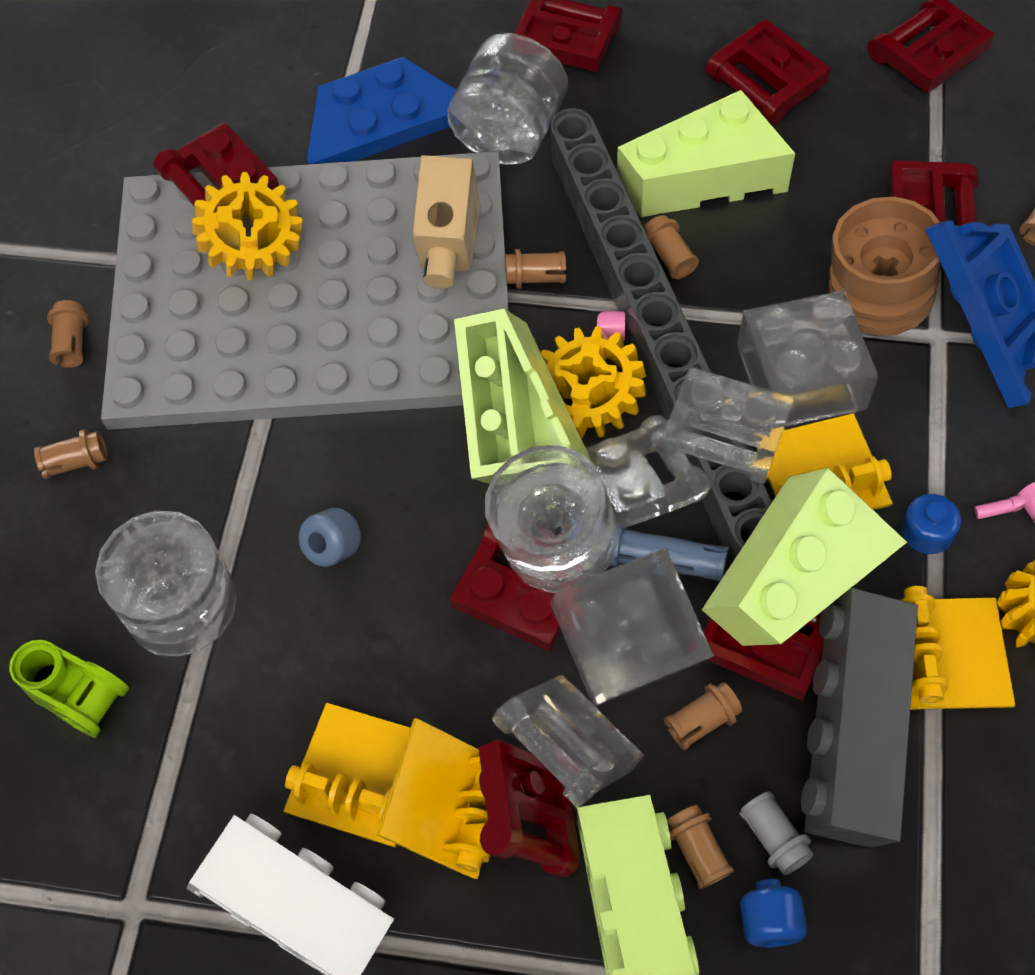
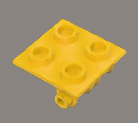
M854 413L753 438V443L775 497L788 477L829 468L872 510L892 506L893 504L884 484L885 481L891 480L889 463L886 459L878 461L872 456Z
M924 586L906 588L904 590V598L901 601L918 605L910 710L1014 708L1015 700L996 598L935 599L933 596L928 595L927 588Z
M326 703L301 767L292 765L288 771L285 788L290 789L291 793L283 812L396 848L397 844L377 836V832L410 727Z
M417 718L413 719L377 836L472 879H478L482 862H488L490 854H487L482 849L480 843V833L488 821L486 801L479 784L481 773L479 749Z

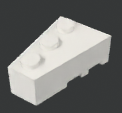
M250 814L246 821H243L234 815L188 883L186 889L200 898L205 896L231 913L230 916L247 927L251 926L279 944V947L324 975H361L394 918L381 911L386 901L377 893L358 882H354L349 890L329 877L334 867L312 851L302 848L299 854L295 855L278 844L277 840L281 836V832L260 817Z

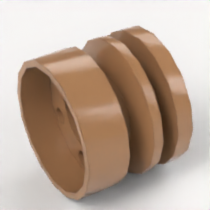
M898 197L871 198L854 205L838 220L832 236V265L830 267L828 289L830 305L842 322L856 331L874 336L898 335L917 327L930 314L936 299L940 278L939 272L942 266L926 233V229L929 226L940 223L932 211L912 200Z

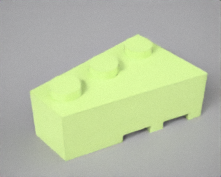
M740 90L619 146L617 152V172L634 209L640 217H647L698 208L701 201L728 197L729 202L744 200L745 193L767 189H772L773 194L788 192L795 152L743 91Z
M506 309L454 319L471 479L491 485H501L595 469L527 323Z
M829 468L788 477L702 608V611L742 646L782 644L906 544L907 541Z
M650 795L578 807L577 824L606 975H699L694 942L691 936H686L680 914L681 911H685L681 882L678 873L670 874L664 851L671 849V839L665 813L654 812Z

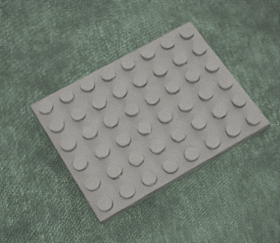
M499 151L439 155L440 157L473 159L481 206L471 269L466 272L455 271L453 286L444 289L434 288L423 282L424 268L420 266L413 240L421 157L267 167L277 177L279 186L284 185L286 187L285 201L296 199L298 203L296 216L302 218V233L298 234L300 236L298 252L289 251L290 263L287 267L275 261L273 263V276L268 277L260 268L255 269L253 280H247L243 269H237L231 278L227 277L225 263L222 262L218 266L211 268L208 265L209 251L198 253L196 249L197 235L192 233V218L196 217L195 208L172 181L164 180L160 175L124 177L101 420L106 429L463 406L454 319L500 309L509 311L506 262L504 258L505 244ZM202 172L190 173L204 190L207 185L215 187ZM244 216L243 227H246V236L250 237L252 225H249V217Z

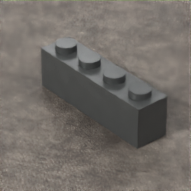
M852 588L822 611L819 620V635L821 638H824L822 660L818 664L813 678V690L818 695L816 718L813 720L807 736V748L812 754L810 778L806 781L801 795V808L803 813L806 814L804 833L869 848L892 844L901 840L918 605Z

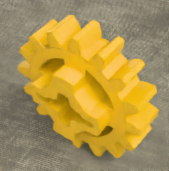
M242 172L240 183H233L227 175L222 176V189L218 190L213 186L207 185L205 187L206 201L196 200L194 203L196 217L192 218V233L197 235L196 249L198 253L209 251L208 265L211 268L218 266L222 262L225 263L226 276L230 278L236 273L237 269L245 271L247 280H253L255 269L260 268L268 277L273 276V263L276 261L280 265L287 267L290 263L289 251L298 252L300 236L298 234L302 233V218L296 216L298 211L296 199L285 201L286 187L284 185H280L273 190L269 189L268 176L263 175L258 183L250 182L248 172ZM244 216L249 217V225H252L250 237L246 236V227H243Z
M599 326L595 327L591 337H584L580 327L574 329V340L567 342L561 336H557L555 341L558 350L555 353L549 350H542L541 355L562 397L572 400V406L564 404L581 439L585 435L587 428L594 427L599 438L604 437V425L610 422L618 429H622L624 424L621 414L626 412L637 415L639 409L634 397L646 396L645 384L641 380L646 377L643 361H637L639 358L635 345L630 344L624 347L622 336L619 332H615L608 340L604 339L602 328ZM606 358L617 364L622 372H618L616 365H608Z

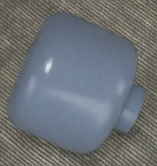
M329 508L309 516L301 524L299 530V545L302 553L310 562L322 567L336 565L350 558L358 550L361 542V531L357 521L350 513L340 508Z

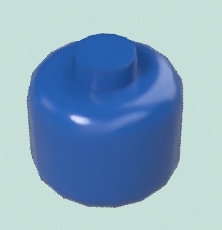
M923 494L915 498L907 507L900 528L902 537L914 550L925 554H939L947 550L954 542L960 531L962 520L960 511L954 502L938 494Z
M767 879L756 882V889L743 895L740 901V911L744 937L749 944L762 948L782 947L796 944L805 938L807 923L801 894L796 889L781 886V881L778 879Z

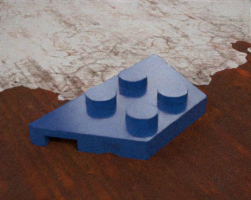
M404 57L318 86L307 156L308 165L357 161L477 118L476 104L468 96Z
M947 220L929 226L926 229V233L950 282L951 294L960 303L971 327L973 341L981 349L1008 408L1027 405L1031 400L1032 392L1024 384L1025 373L1027 369L1035 368V281L1010 225L992 224L986 226L984 223L970 222L961 226H955L953 221Z

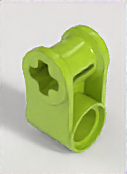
M32 640L23 644L14 652L10 660L9 672L13 681L36 704L53 712L67 724L93 738H96L100 733L101 729L98 724L117 696H125L129 690V687L122 680L92 662L83 661L45 640ZM54 665L52 674L47 679L41 682H34L36 674L42 668Z

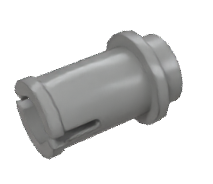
M769 791L758 795L741 809L742 812L739 815L747 822L770 855L767 863L771 868L778 867L783 875H788L802 867L813 857L814 854L808 847L811 843L810 837L807 834L800 835L775 801L772 792Z

